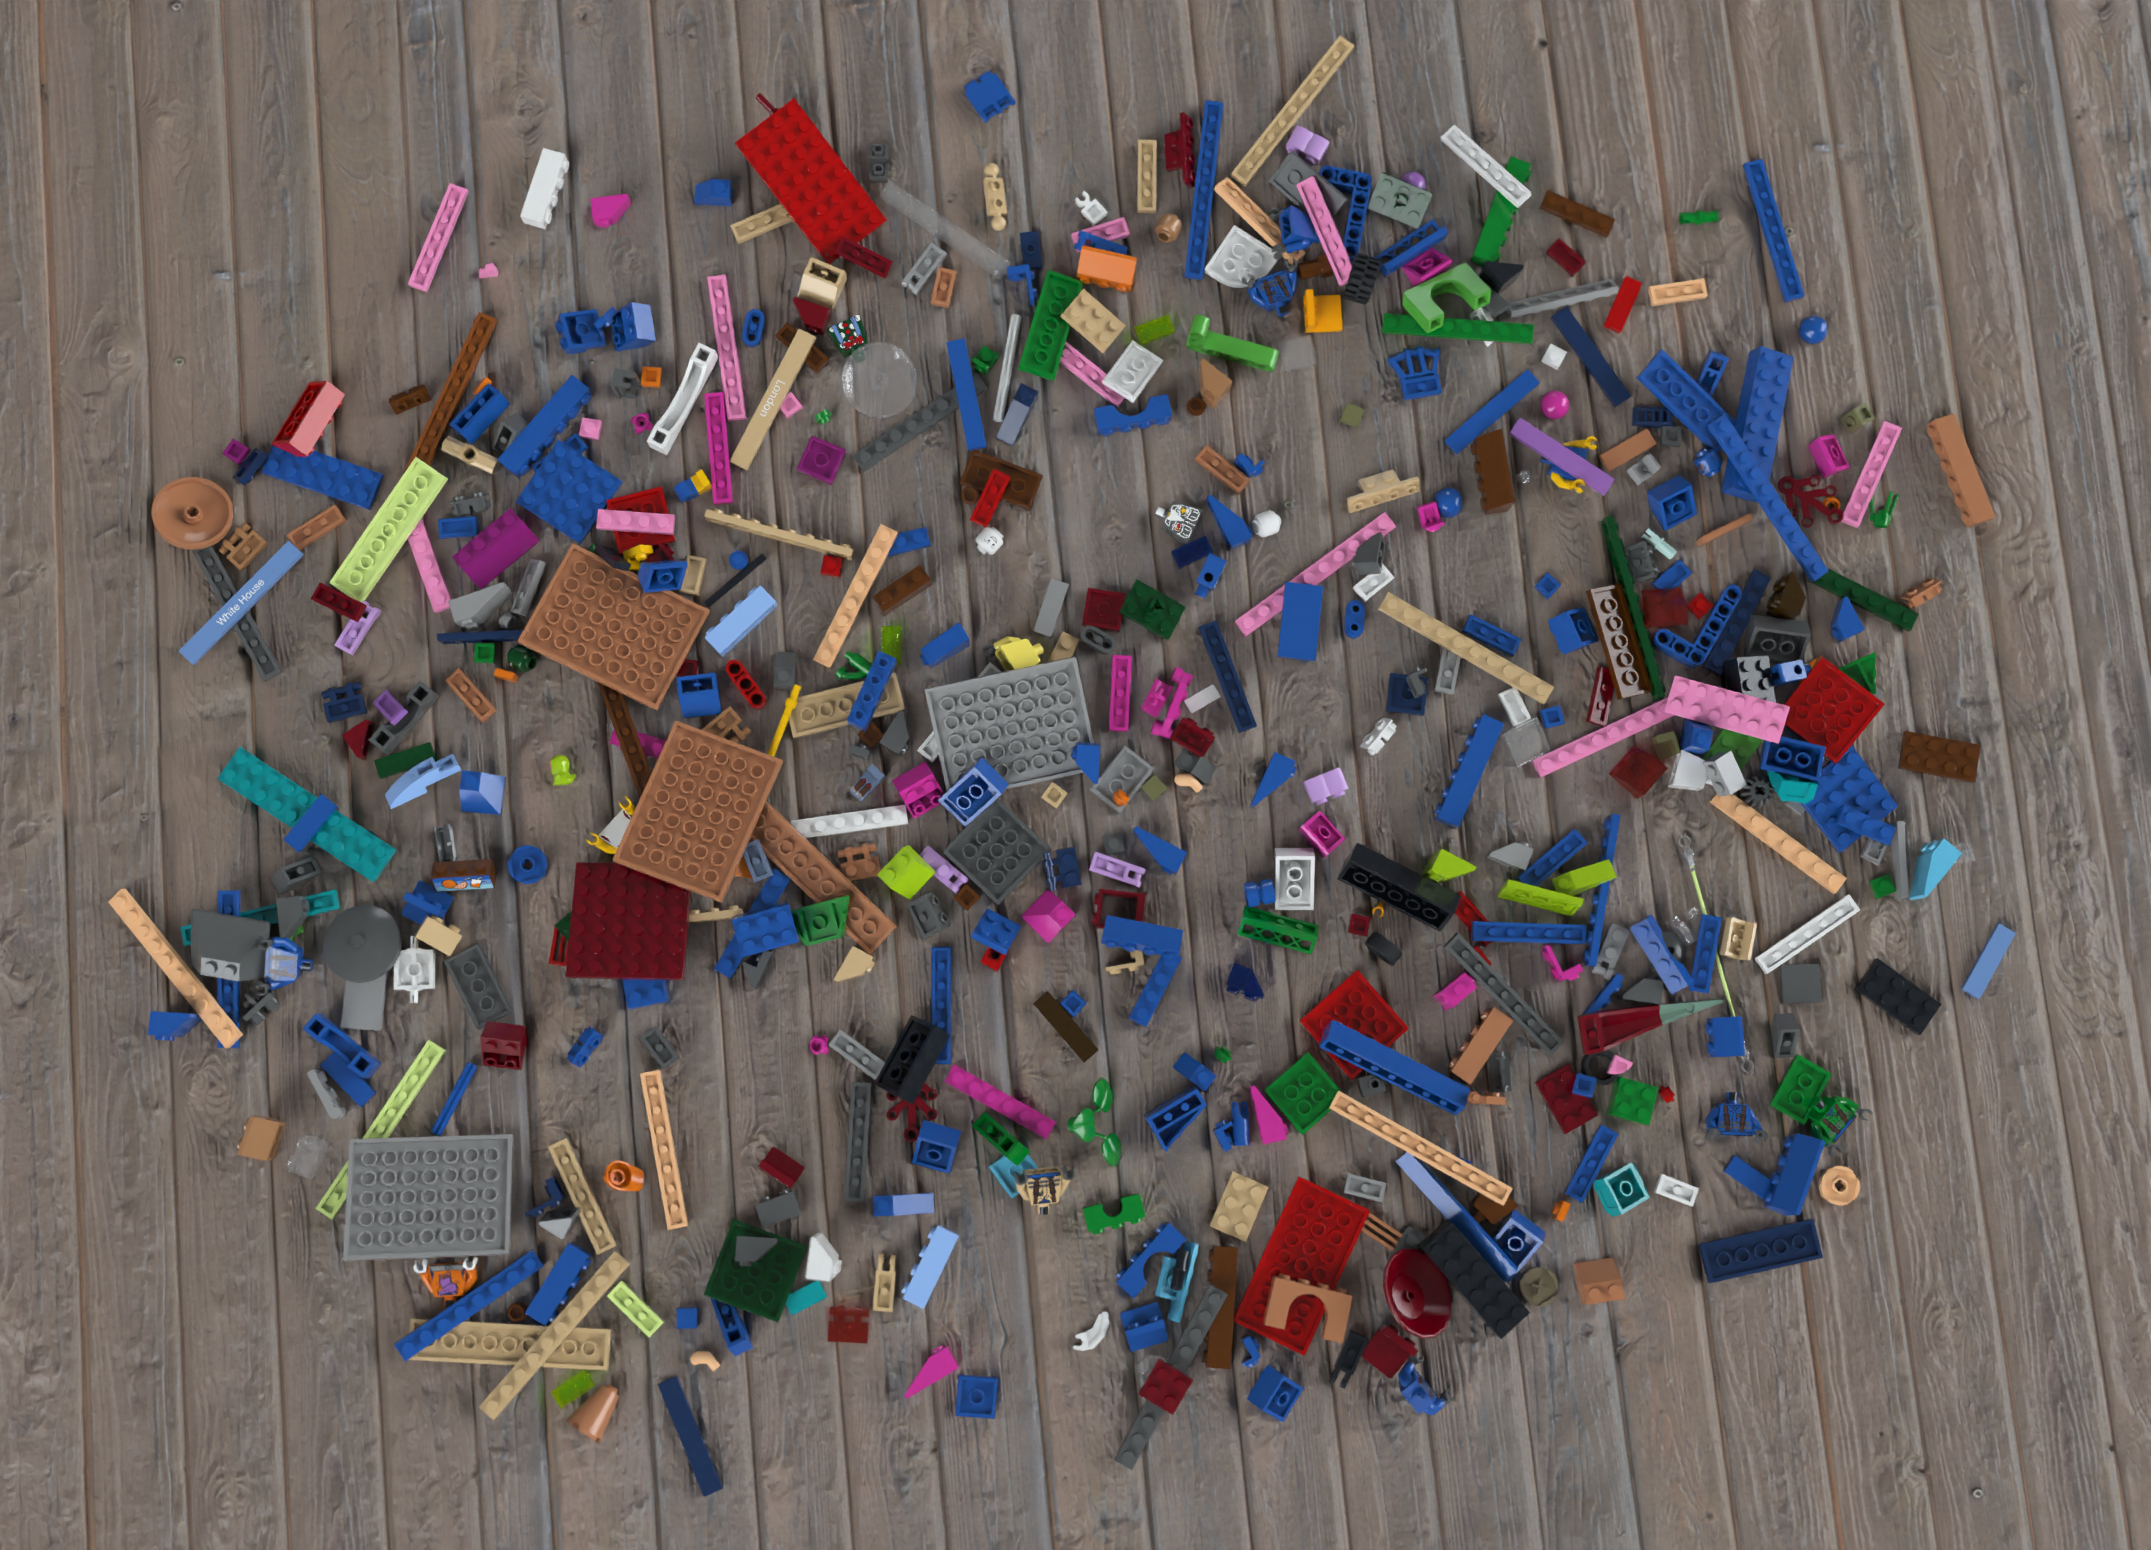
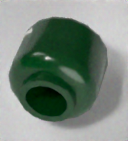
M516 645L507 654L508 664L518 671L528 672L534 669L537 664L535 651L523 645Z

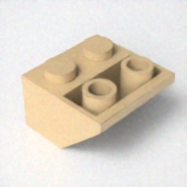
M811 257L803 273L798 298L830 308L832 312L846 283V272Z

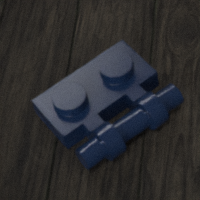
M349 682L345 686L331 687L327 691L321 692L323 699L330 698L331 701L323 704L327 722L333 723L367 714L364 696L362 694L355 695V691L362 689L360 682ZM347 693L348 697L338 700V695Z
M1075 846L1056 849L1057 857L1051 858L1050 852L1043 853L1044 860L1042 863L1046 869L1047 877L1045 879L1050 891L1057 890L1056 882L1061 881L1062 888L1082 885ZM1058 864L1060 874L1054 875L1053 865Z

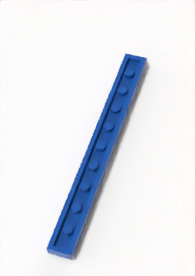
M1205 100L1184 278L1203 280L1224 102Z
M1723 414L1707 425L1809 580L1814 582L1829 570L1727 416Z

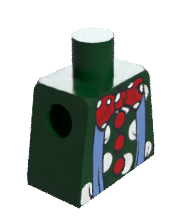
M860 314L827 328L829 337L844 358L852 356L855 363H860L866 359L862 351L868 349V344Z

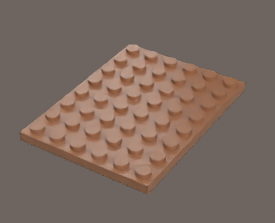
M572 543L520 635L518 643L658 711L711 612L709 609L670 590L644 593L637 574L629 570L612 568L600 556Z
M675 721L613 857V862L722 903L783 764V760Z

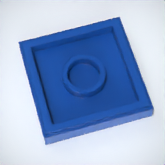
M959 1374L955 1416L995 1419L998 1377Z

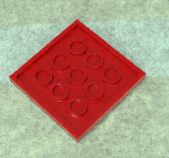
M1822 657L1807 675V678L1800 683L1783 704L1790 706L1784 726L1807 743L1826 747L1824 756L1836 764L1885 704Z
M1358 970L1299 1020L1319 1044L1324 1028L1332 1020L1340 1022L1344 1026L1356 1030L1360 1034L1374 1039L1386 1047L1393 1044L1409 1029ZM1326 1051L1350 1080L1363 1070Z

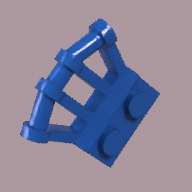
M1417 346L1416 349L1409 350V348H1406L1396 356L1387 358L1388 364L1399 377L1404 401L1440 395L1442 393L1437 372L1440 349L1435 348V350ZM1424 356L1433 357L1432 367L1429 371H1427ZM1411 357H1418L1421 372L1414 373ZM1403 359L1406 361L1407 375L1404 374L1398 365V362Z

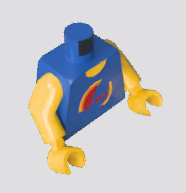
M1589 436L1586 440H1573L1562 443V445L1583 459H1586L1588 452L1586 448L1589 447L1591 450H1595L1597 446L1590 444L1598 440L1594 436ZM1541 456L1540 462L1549 464L1547 474L1551 476V479L1559 488L1575 489L1577 493L1583 492L1578 487L1580 485L1586 486L1582 479H1576Z

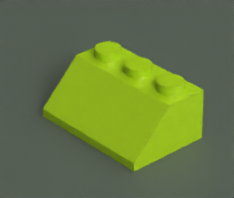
M1440 849L1430 856L1421 875L1439 884L1465 876L1475 871L1476 866Z

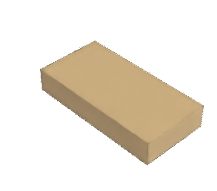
M687 555L686 561L688 565L679 592L699 596L707 560L706 558Z

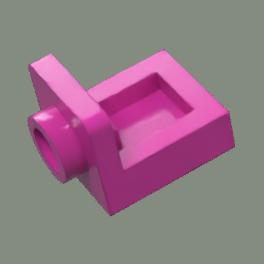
M1435 501L1416 507L1423 529L1435 532L1441 526H1444V521L1440 519Z

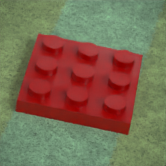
M662 486L606 500L608 510L669 514ZM614 531L618 551L621 556L624 551L638 545L657 547L660 542L663 545L676 542L675 535Z

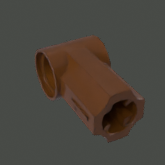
M1326 254L1318 256L1315 260L1297 264L1298 275L1301 280L1318 276L1326 278L1334 275Z

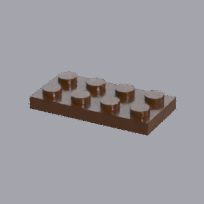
M1904 731L1898 769L1974 783L1976 782L1981 745Z

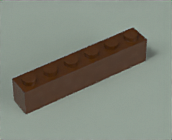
M1213 1245V1249H1209L1208 1261H1212L1211 1269H1208L1207 1281H1210V1284L1223 1290L1228 1295L1203 1339V1342H1206V1350L1202 1351V1362H1205L1206 1368L1230 1369L1238 1257V1247Z

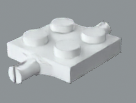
M410 936V948L401 950L394 964V990L410 991V1003H418V991L435 989V950L418 948L419 939L415 936Z

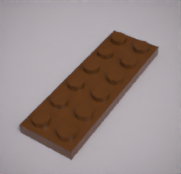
M1616 584L1586 591L1618 700L1653 692L1622 585Z

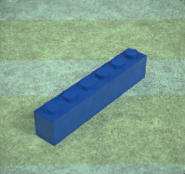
M571 375L497 459L500 464L518 479L527 474L530 469L529 466L540 459L543 450L553 444L557 434L562 433L566 429L567 423L578 415L579 409L589 403L592 396L590 389Z
M1485 714L1480 716V718L1476 717L1472 725L1474 731L1472 735H1468L1464 744L1467 747L1464 752L1461 751L1457 759L1459 763L1457 770L1453 769L1449 777L1452 781L1449 787L1446 786L1443 790L1442 796L1444 799L1435 808L1434 814H1437L1435 820L1454 829L1459 827L1504 723Z

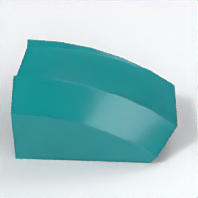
M1767 770L1770 782L1782 802H1800L1805 805L1814 799L1818 787L1816 782Z
M1632 1162L1594 1181V1190L1597 1192L1605 1208L1604 1211L1612 1217L1622 1215L1650 1198L1647 1188Z

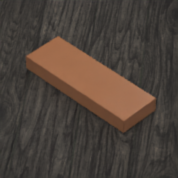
M1647 428L1601 454L1599 459L1609 473L1656 446L1657 443Z
M1207 444L1195 458L1197 463L1238 495L1250 481L1248 476Z
M334 504L286 535L297 549L302 550L347 520L338 506Z
M1751 513L1701 536L1696 540L1697 546L1701 547L1748 524L1753 520Z
M460 668L445 679V682L482 723L498 711Z

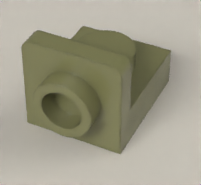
M1864 403L1851 410L1840 420L1851 434L1873 421L1875 416L1867 404Z

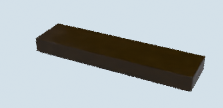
M1048 991L1033 1003L1083 1063L1098 1051L1097 1047Z

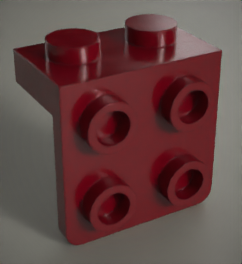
M1383 1323L1366 1345L1362 1357L1391 1379L1410 1355L1414 1357L1418 1350L1414 1347L1416 1343L1406 1336L1403 1339L1398 1335L1400 1330L1390 1324L1388 1327Z

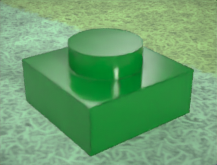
M475 643L474 662L495 664L496 644Z
M1889 874L1869 881L1876 899L1896 892Z

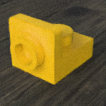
M638 545L624 551L623 556L631 564L629 570L639 571L640 561L647 559V556L653 554L654 551L650 545Z

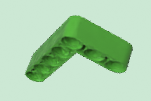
M1194 315L1186 344L1188 349L1261 370L1274 371L1279 355L1278 350L1208 331L1210 319L1202 315Z

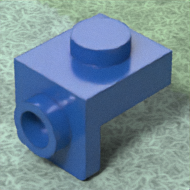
M1246 1334L1241 1337V1340L1250 1356L1242 1360L1241 1364L1243 1367L1248 1366L1250 1368L1259 1362L1258 1359L1261 1356L1257 1351L1259 1345L1254 1337L1250 1338Z

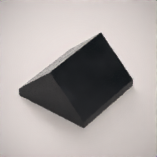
M1486 261L1479 273V277L1498 294H1501L1517 280L1524 265Z

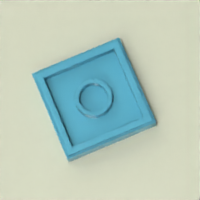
M1004 1155L989 1166L1011 1198L1019 1194L1016 1190L1014 1173L1020 1176L1022 1175L1021 1170L1038 1168L1029 1155L1023 1159L1018 1167Z

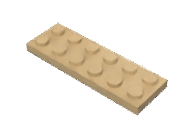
M892 673L872 719L897 713L899 710L905 711L896 673ZM864 681L798 697L796 708H793L789 718L793 738L796 739L849 725L847 718Z

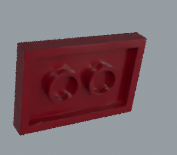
M1570 1064L1564 1065L1535 1082L1537 1089L1563 1134L1569 1133L1598 1116L1588 1097L1572 1093L1576 1075Z

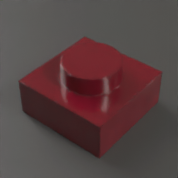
M1351 914L1347 933L1367 937L1371 917Z

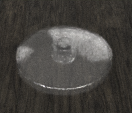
M882 342L869 343L856 349L847 359L841 377L842 390L849 404L860 414L875 419L890 418L901 413L912 401L917 388V374L910 358L898 347Z

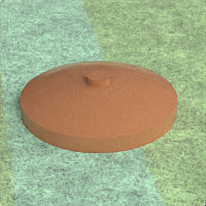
M199 477L177 479L164 486L156 495L151 511L153 523L159 535L176 547L190 550L203 549L218 543L229 532L234 518L232 502L225 490L216 483Z

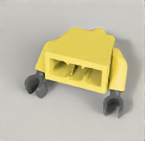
M1009 636L995 642L993 646L985 645L983 647L984 651L989 648L991 649V652L985 656L991 658L995 654L1005 671L1037 665L1040 662L1038 655L1043 653L1041 644L1037 643L1032 646L1026 638L1021 640L1020 638Z

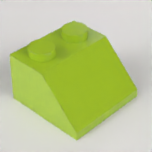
M908 845L903 847L877 875L892 890L910 900L936 872Z

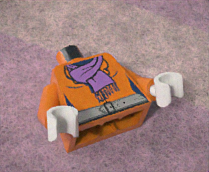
M466 1256L464 1262L433 1263L428 1265V1267L427 1259H423L422 1265H419L416 1260L414 1270L420 1274L422 1281L428 1290L433 1293L434 1297H444L445 1308L457 1301V1296L465 1295L471 1290L477 1280L476 1263L478 1258L474 1257L473 1262L468 1260V1256Z

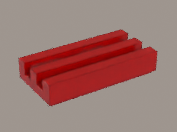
M555 927L548 964L566 967L569 942L567 943L565 961L562 962L566 940L563 935L561 937L558 960L554 961L559 930Z

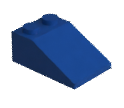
M981 757L938 801L966 827L1002 795L1009 783Z
M1515 1209L1507 1215L1491 1237L1518 1267L1517 1272L1505 1280L1508 1284L1544 1242L1546 1233Z

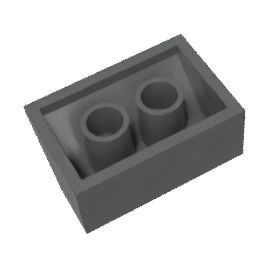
M1751 614L1745 635L1744 657L1769 656V661L1776 663L1802 660L1812 635L1808 622Z

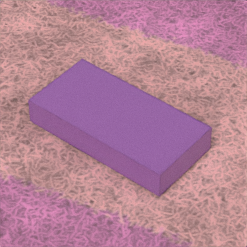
M385 690L373 702L394 726L408 713L388 690Z

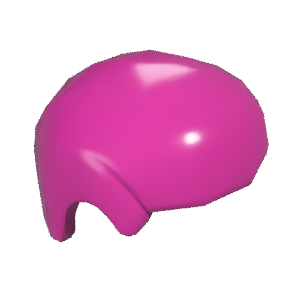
M1560 391L1547 392L1540 399L1541 412L1547 418L1559 419L1568 412V398Z

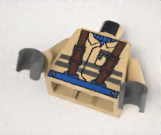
M1058 1166L1021 1170L1022 1175L1020 1176L1014 1173L1016 1190L1024 1200L1029 1201L1033 1206L1037 1205L1038 1214L1040 1215L1049 1214V1204L1058 1203L1059 1197L1064 1194L1070 1180L1075 1178L1074 1167L1067 1171L1066 1166L1063 1167V1174Z

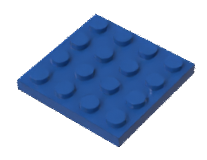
M558 440L515 502L581 545L597 521L598 509L605 510L607 507L606 500L614 497L623 482Z
M1850 746L1836 764L1830 761L1822 767L1814 799L1805 805L1801 803L1838 853L1844 851L1862 836L1835 824L1841 805H1846L1880 821L1898 807L1853 746Z

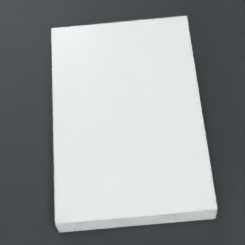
M1132 340L1102 383L1134 403L1164 360Z

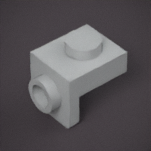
M1649 453L1626 472L1637 485H1640L1656 473L1661 466Z

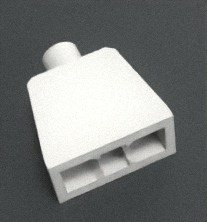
M1681 750L1675 757L1668 787L1699 791L1704 788L1705 783L1713 785L1703 765L1705 760Z

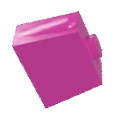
M1462 971L1436 992L1433 997L1446 1011L1455 1007L1477 988L1473 976L1467 975Z

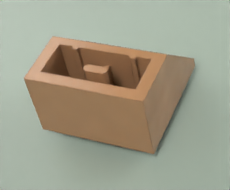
M264 1115L250 1116V1119L248 1118L244 1125V1136L238 1142L237 1149L239 1150L237 1155L272 1161L286 1122Z

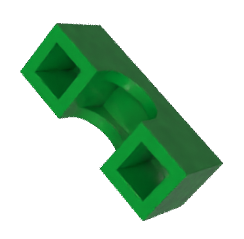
M1140 1193L1121 1197L1122 1208L1115 1216L1105 1214L1101 1203L1083 1207L1082 1210L1088 1232L1092 1231L1093 1234L1104 1232L1106 1227L1111 1226L1112 1229L1123 1227L1125 1222L1130 1221L1131 1224L1142 1222V1218L1146 1216Z

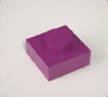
M232 439L222 454L238 465H241L251 450L235 439Z

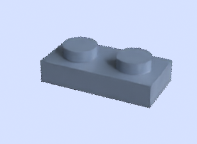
M757 839L748 843L743 856L754 883L773 876L760 840Z

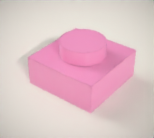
M582 417L579 437L599 441L602 421Z

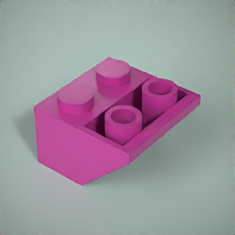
M926 762L892 780L913 819L941 804L938 799L944 793Z

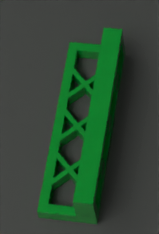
M1244 906L1237 935L1312 955L1318 938L1319 925ZM1244 924L1253 926L1255 930H1243ZM1270 930L1273 935L1265 936L1262 931ZM1288 935L1292 940L1284 941L1281 936ZM1300 941H1311L1310 947L1301 945Z

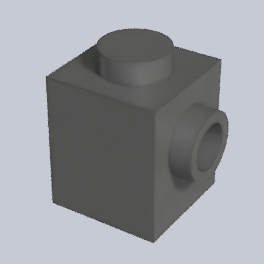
M1374 1074L1356 1078L1361 1097L1385 1092V1087L1388 1086L1386 1080Z

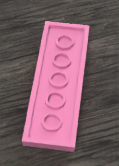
M1675 675L1664 712L1779 744L1790 706Z

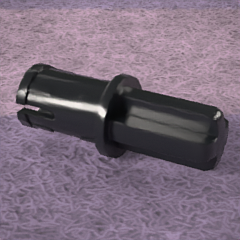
M1184 1250L1177 1251L1175 1267H1172L1174 1272L1170 1288L1176 1291L1182 1290L1185 1273H1188L1186 1268L1190 1252Z

